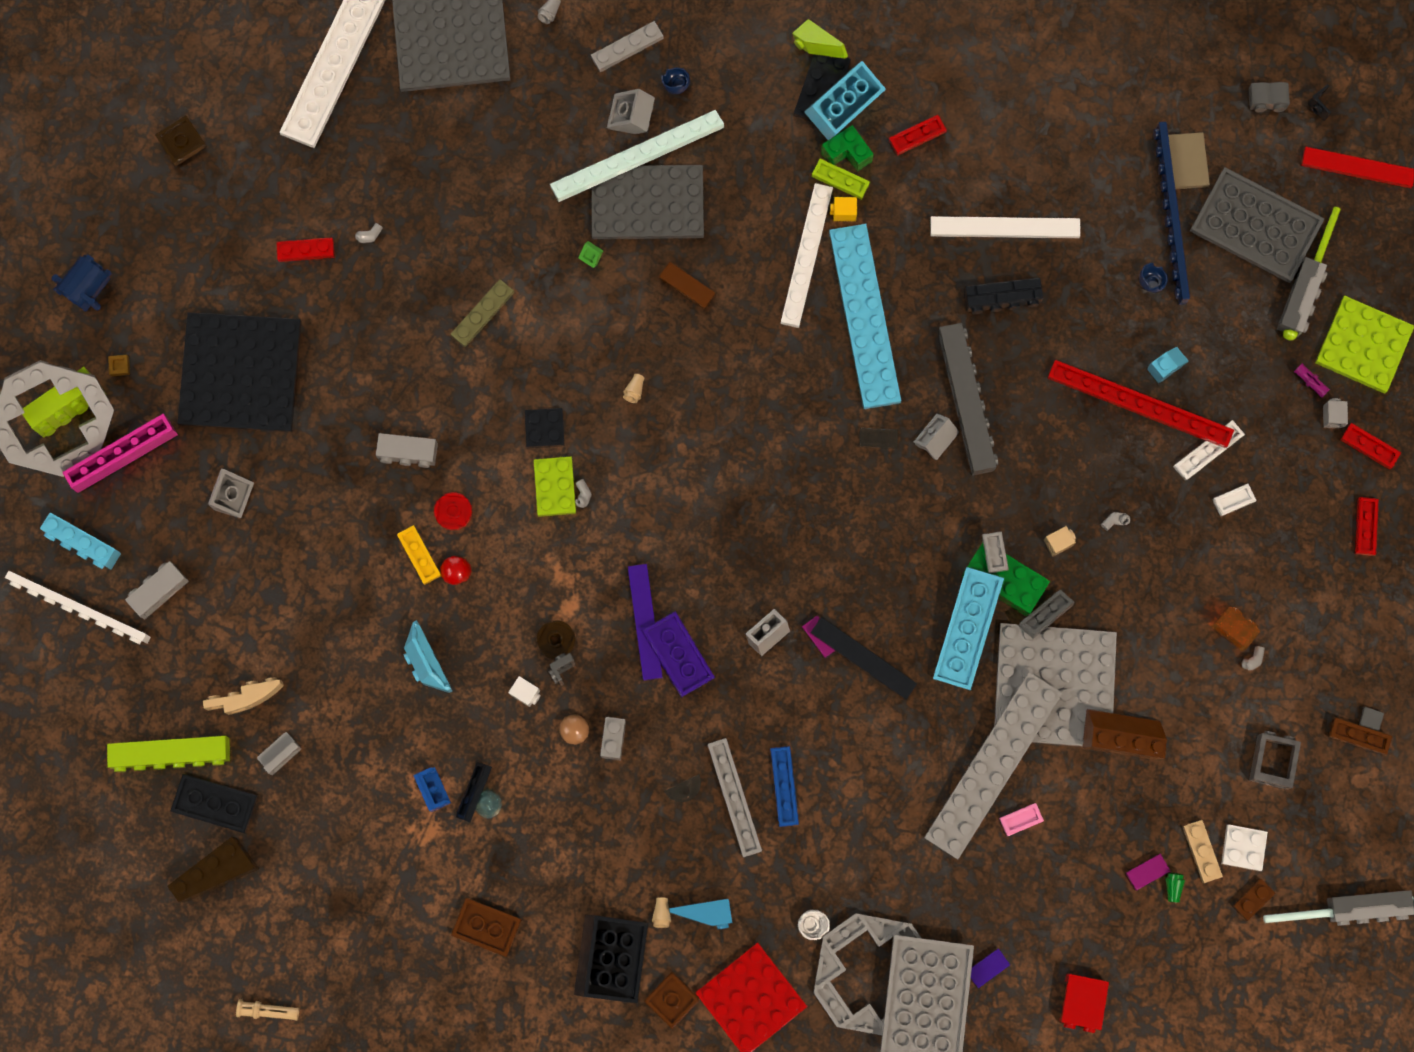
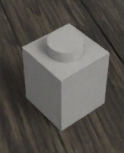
M1334 398L1323 405V428H1343L1348 424L1347 401Z

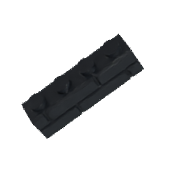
M1040 277L965 286L966 311L972 312V314H981L983 310L998 312L1002 308L1007 307L1010 310L1019 309L1020 306L1028 305L1029 308L1037 307L1043 300Z

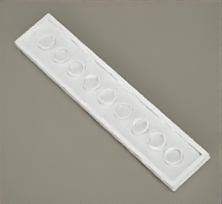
M343 0L280 130L282 136L315 148L385 0Z

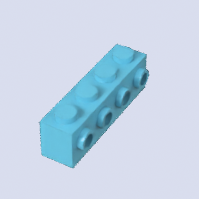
M49 513L40 527L45 532L43 536L53 542L55 539L61 541L60 545L69 551L71 548L77 550L76 554L85 560L88 557L93 559V564L101 569L105 566L111 570L121 555L116 549L52 513Z

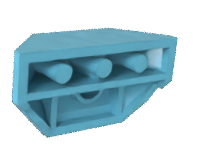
M417 620L414 621L404 646L406 653L403 655L408 665L412 663L415 669L412 673L416 681H421L423 685L448 693L452 692L453 690Z

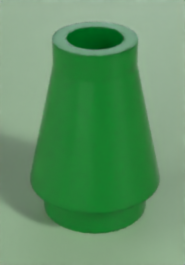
M1168 873V876L1165 878L1168 901L1179 903L1185 883L1184 874Z

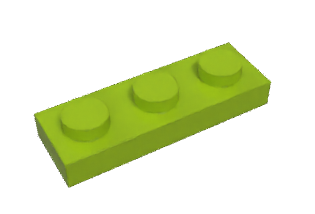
M819 159L812 173L813 178L861 200L870 185V181L822 159Z

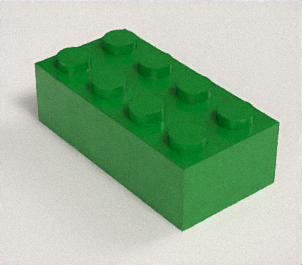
M982 542L967 567L988 573ZM1006 554L1008 571L989 574L1004 578L998 599L1027 617L1032 612L1050 581Z

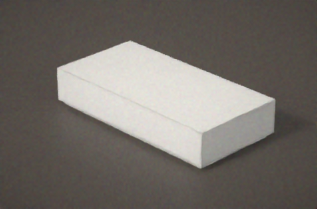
M1249 484L1212 499L1220 517L1256 502Z

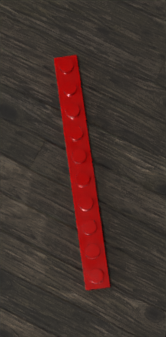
M1057 360L1054 361L1048 379L1226 449L1234 432V429Z

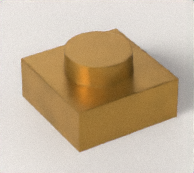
M128 355L108 356L109 375L111 377L130 375Z

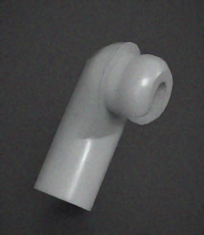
M375 223L370 231H358L355 238L360 243L374 242L383 227Z
M1255 646L1253 657L1242 660L1243 669L1250 671L1259 667L1263 661L1265 648Z

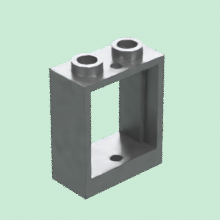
M1264 731V733L1257 735L1249 781L1287 790L1292 789L1301 742L1295 741L1296 738L1292 736L1277 737L1276 733ZM1266 741L1292 747L1287 778L1260 773Z

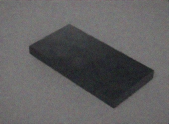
M182 774L170 812L246 834L258 796Z

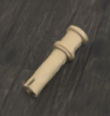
M239 999L236 1017L250 1016L253 1019H257L261 1016L298 1021L299 1008L263 1005L260 1001L253 1003L243 1002V999Z

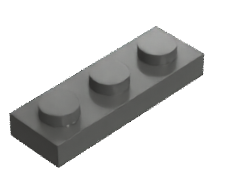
M1059 590L1022 620L1019 627L1034 639L1070 609L1074 601L1063 591Z

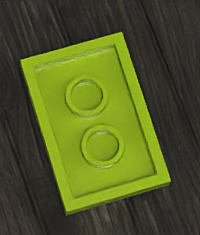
M572 456L534 459L538 517L576 514Z

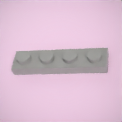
M655 21L591 54V59L599 72H602L664 39L663 34Z

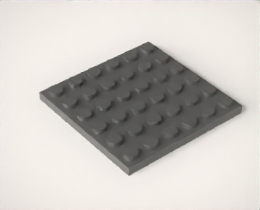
M392 0L401 92L511 80L503 0Z

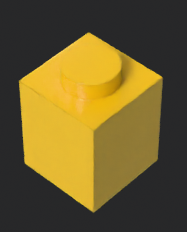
M834 197V203H830V215H833V221H856L857 197Z

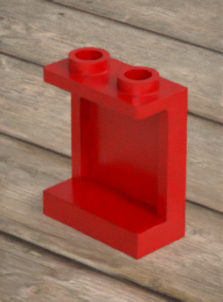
M1066 974L1065 982L1067 984L1059 1022L1064 1023L1063 1027L1075 1029L1076 1026L1084 1027L1083 1031L1095 1033L1096 1030H1102L1109 982Z

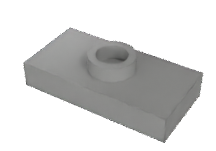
M1002 532L982 534L988 573L1008 571Z

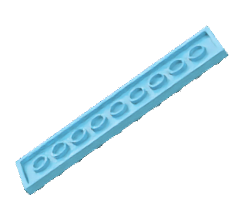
M861 224L831 229L829 234L863 409L901 403V397L867 225Z

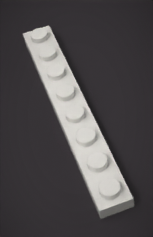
M816 183L814 185L781 319V324L796 328L800 326L833 187Z
M8 571L5 576L6 579L11 581L10 585L18 589L23 586L28 589L27 593L35 597L40 594L45 597L44 601L53 605L55 602L62 604V609L70 613L72 610L79 612L78 616L85 620L92 618L96 620L95 624L105 629L107 626L112 627V632L122 637L125 633L131 636L129 640L140 644L141 641L148 644L151 638L143 632Z

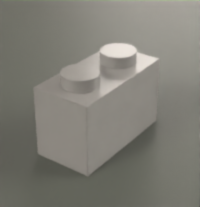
M773 609L745 635L749 645L763 656L787 635L790 629L787 621Z
M605 718L601 758L621 761L626 726L625 719Z

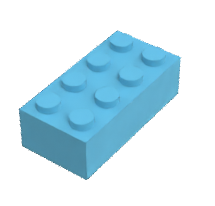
M861 61L805 111V114L826 139L829 140L886 89L865 63Z

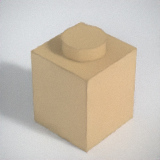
M1067 526L1046 536L1043 541L1054 557L1072 547L1076 543V537L1071 529L1068 530Z

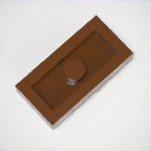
M1259 879L1232 907L1248 921L1276 893L1262 879Z

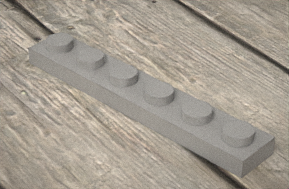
M727 739L709 743L708 748L742 856L744 858L762 852Z

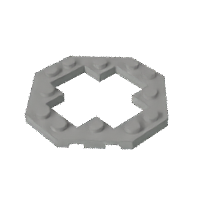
M40 360L4 378L0 392V449L11 464L64 477L63 471L102 449L114 408L95 375L80 373L70 368L55 366ZM51 379L60 395L78 386L95 415L94 418L79 425L87 442L54 459L44 443L26 452L8 422L25 413L16 396Z
M854 914L823 936L813 993L836 1027L882 1035L884 1018L881 1020L870 1004L853 1015L830 982L846 971V968L835 953L865 931L869 932L878 947L894 935L913 938L921 937L910 923Z

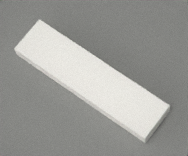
M1233 420L1225 425L1234 429L1227 448L1245 435ZM1205 441L1173 467L1186 481L1224 452L1226 448Z

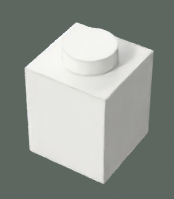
M520 676L508 692L528 707L531 704L535 705L541 696L539 688Z

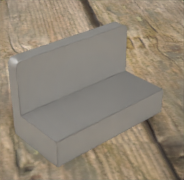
M936 414L915 439L914 443L917 447L926 450L933 459L937 460L959 434V431L949 418Z
M285 732L262 752L257 759L264 766L268 774L274 775L302 748Z

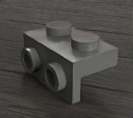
M563 653L555 658L556 661L549 664L551 670L548 672L555 684L559 682L561 686L565 685L560 674L576 666L570 653L567 655Z

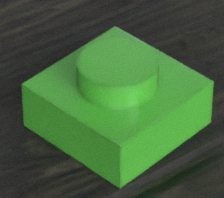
M587 241L578 258L594 268L597 266L603 250Z

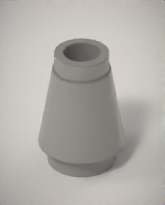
M548 0L538 10V19L545 24L553 22L561 1Z

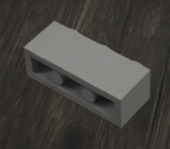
M379 433L376 457L385 464H391L394 461L404 466H410L413 463L418 464L419 467L429 468L430 465L435 466L438 443L436 439Z
M169 561L168 563H163L158 568V572L153 576L150 575L144 579L143 584L138 589L135 588L130 591L125 600L145 620L189 581Z

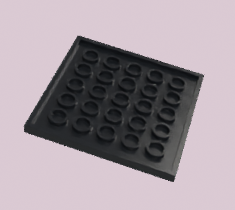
M188 312L177 424L292 432L302 321L300 319Z

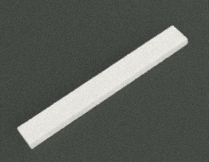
M931 216L930 236L1080 238V218Z

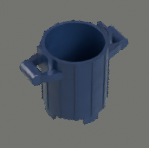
M88 254L87 256H80L63 279L57 274L51 278L57 284L53 290L59 295L65 296L85 312L90 306L95 310L101 308V305L95 299L110 281L112 274L108 269L104 270L103 267L93 261L94 258Z

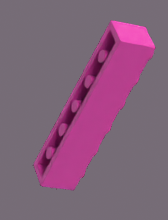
M162 414L62 473L70 487L79 493L178 434L170 420Z

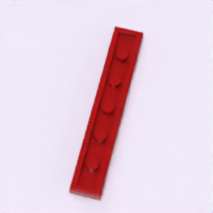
M1305 147L1303 151L1301 166L1406 188L1413 187V168Z

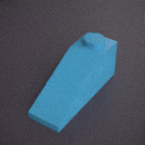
M729 899L669 908L672 914L710 926H717V930L729 928V924L732 923Z

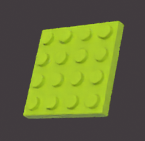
M1344 296L1315 363L1385 394L1390 387L1413 332L1414 325Z

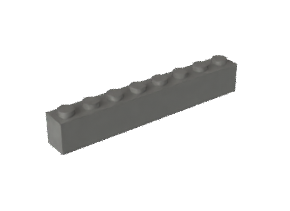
M962 323L940 327L938 336L971 474L973 476L993 472L996 469V465H998V458L996 454H993L992 447H994L992 435L989 436L988 433L990 428L989 420L987 417H984L983 413L985 411L984 400H980L979 393H981L980 383L975 380L977 372L975 364H972L970 359L972 357V350L970 346H967V330L963 328Z

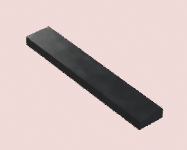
M822 617L810 632L811 635L905 700H907L917 685L916 682Z

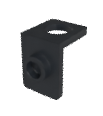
M1328 84L1313 95L1308 102L1312 111L1324 121L1330 116L1331 112L1318 98L1329 88Z

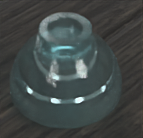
M483 791L475 811L483 818L496 816L502 805L500 797L493 791Z

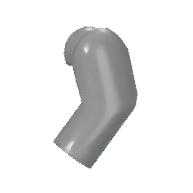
M584 479L576 483L580 494L578 499L575 500V504L578 507L584 508L589 504L592 494Z
M1113 512L1104 520L1101 526L1108 531L1113 525H1128L1130 517L1126 513Z

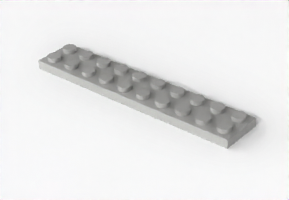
M1027 673L926 833L925 839L956 859H959L1061 697L1062 692L1032 673Z

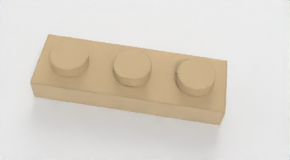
M1203 820L1182 826L1202 883L1223 877Z

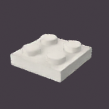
M1227 825L1221 864L1262 871L1268 832Z

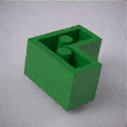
M853 125L822 144L821 154L827 162L836 165L847 158L857 172L872 163L874 155Z

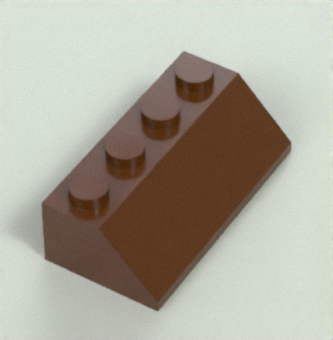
M1086 709L1083 749L1151 760L1165 759L1167 738L1160 721Z

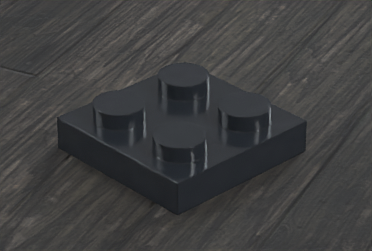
M563 408L525 410L527 449L565 446Z

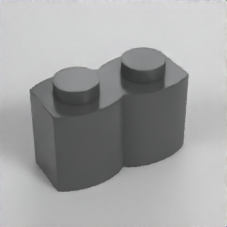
M1286 82L1252 83L1249 87L1250 110L1264 112L1269 109L1274 112H1282L1290 104L1289 84Z

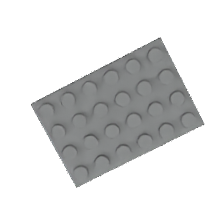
M899 935L893 936L880 1052H963L974 951L973 945Z

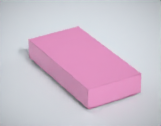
M1036 803L999 818L1007 836L1044 821Z

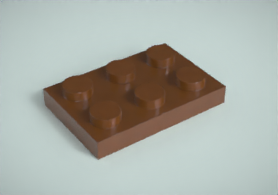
M466 898L451 936L508 957L522 919Z

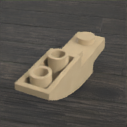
M276 677L265 679L266 682L258 683V681L246 682L245 686H241L242 694L240 692L228 693L227 697L221 698L220 695L209 696V700L203 701V706L208 711L224 708V713L228 715L239 713L268 700L284 684L281 680H277Z

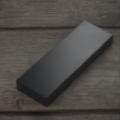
M479 762L476 763L456 813V818L471 822L491 772V766Z

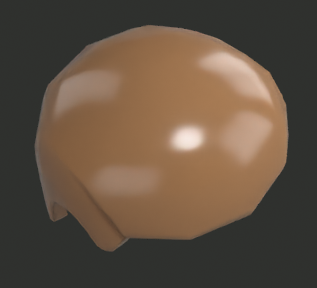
M571 714L565 716L560 722L559 733L564 741L577 745L584 742L588 737L589 725L582 716Z

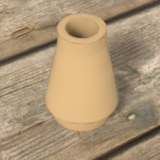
M634 374L623 391V398L626 401L637 403L641 399L643 381L645 379L642 375Z
M656 898L652 918L654 927L668 928L669 923H671L668 898Z

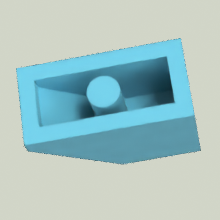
M1175 347L1153 361L1147 370L1159 384L1185 365L1188 359L1178 347Z

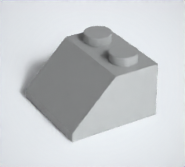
M641 89L614 94L607 128L631 134L647 132L655 98Z

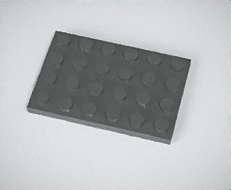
M703 165L638 166L592 187V239L704 238Z
M1224 167L1190 232L1291 283L1324 218Z

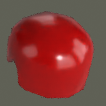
M459 556L448 557L440 567L441 577L446 583L451 585H458L468 581L472 572L471 564L467 559Z

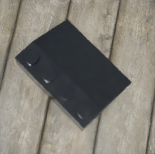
M585 914L574 995L638 1003L648 923Z

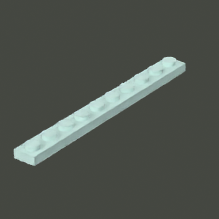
M714 110L550 184V188L558 202L563 201L724 128V123L717 111Z

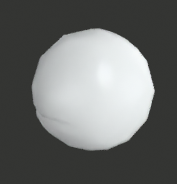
M808 910L798 920V930L803 937L809 940L821 939L829 932L830 921L826 914L819 910Z

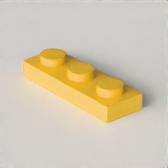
M413 525L397 534L423 584L426 585L439 578L441 574L415 526Z

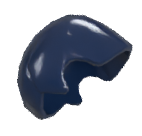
M683 68L667 69L665 75H661L663 87L671 94L683 93L690 84L689 73Z
M1153 263L1144 265L1139 274L1141 287L1149 292L1157 293L1162 291L1168 282L1167 274L1163 268L1156 267Z

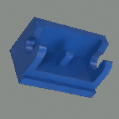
M435 767L413 775L430 812L451 804Z

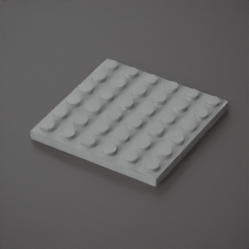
M1000 623L994 726L1027 673L1030 672L1062 692L1061 697L1032 743L1083 747L1086 709L1113 713L1117 632L1047 627L1033 639L1017 624Z

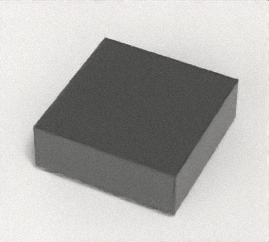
M1364 707L1358 725L1379 731L1384 713Z

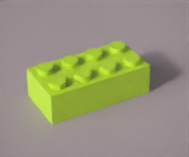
M82 367L77 371L84 374H91L85 367ZM78 386L61 395L53 387L23 408L25 413L22 415L31 428L44 438L54 434L61 425L64 426L70 423L77 414L80 415L86 412L89 405Z

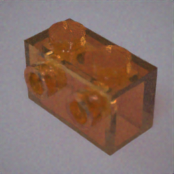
M1229 606L1211 627L1243 651L1248 648L1261 631L1257 628L1258 625L1254 621L1244 618L1242 616L1243 613L1239 609Z

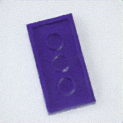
M676 611L642 630L681 698L715 678Z

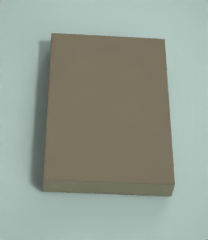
M1203 132L1168 135L1175 189L1209 187Z

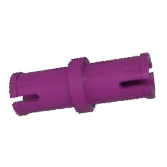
M1303 363L1294 371L1306 382L1305 385L1307 387L1310 386L1321 398L1330 390L1318 379L1319 376L1317 374L1314 375Z

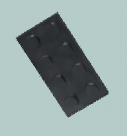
M814 54L793 116L811 121L805 114V111L847 74L851 59Z

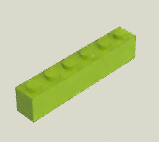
M227 736L107 744L108 768L114 769V772H126V768H134V771H144L146 767L152 766L153 769L159 770L165 769L167 765H173V768H185V764H193V767H203L205 763L211 762L212 765L218 766L224 765L226 761H230V739Z

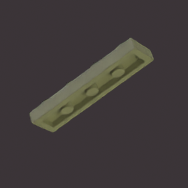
M499 279L450 334L451 337L466 348L515 293L514 290Z

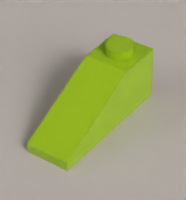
M809 19L792 33L795 39V46L799 50L803 49L808 54L844 59L848 57L842 42Z

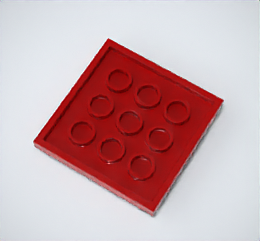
M759 943L755 944L696 992V995L740 1052L754 1051L807 1008V1005Z

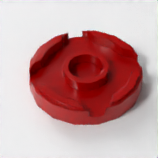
M457 492L446 493L436 501L434 516L438 524L444 529L450 531L459 530L470 522L472 506L463 494Z

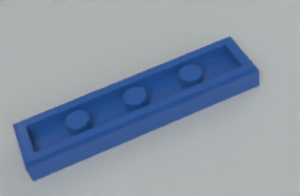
M790 746L771 748L779 827L799 825Z

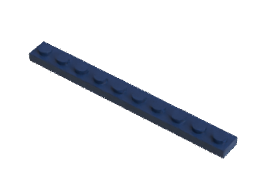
M1159 122L1153 131L1154 140H1157L1158 145L1156 147V157L1160 160L1158 173L1162 176L1160 189L1162 193L1164 192L1163 209L1167 213L1165 226L1169 228L1167 242L1169 246L1171 245L1172 251L1170 252V262L1174 266L1172 279L1176 281L1174 294L1175 299H1178L1179 305L1187 304L1190 300L1167 122Z

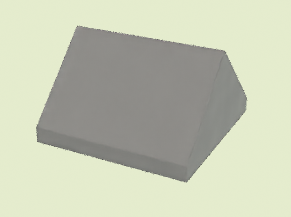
M221 469L208 505L213 510L241 518L254 482Z

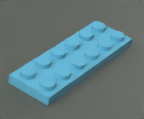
M966 567L933 679L971 690L1003 584V577Z

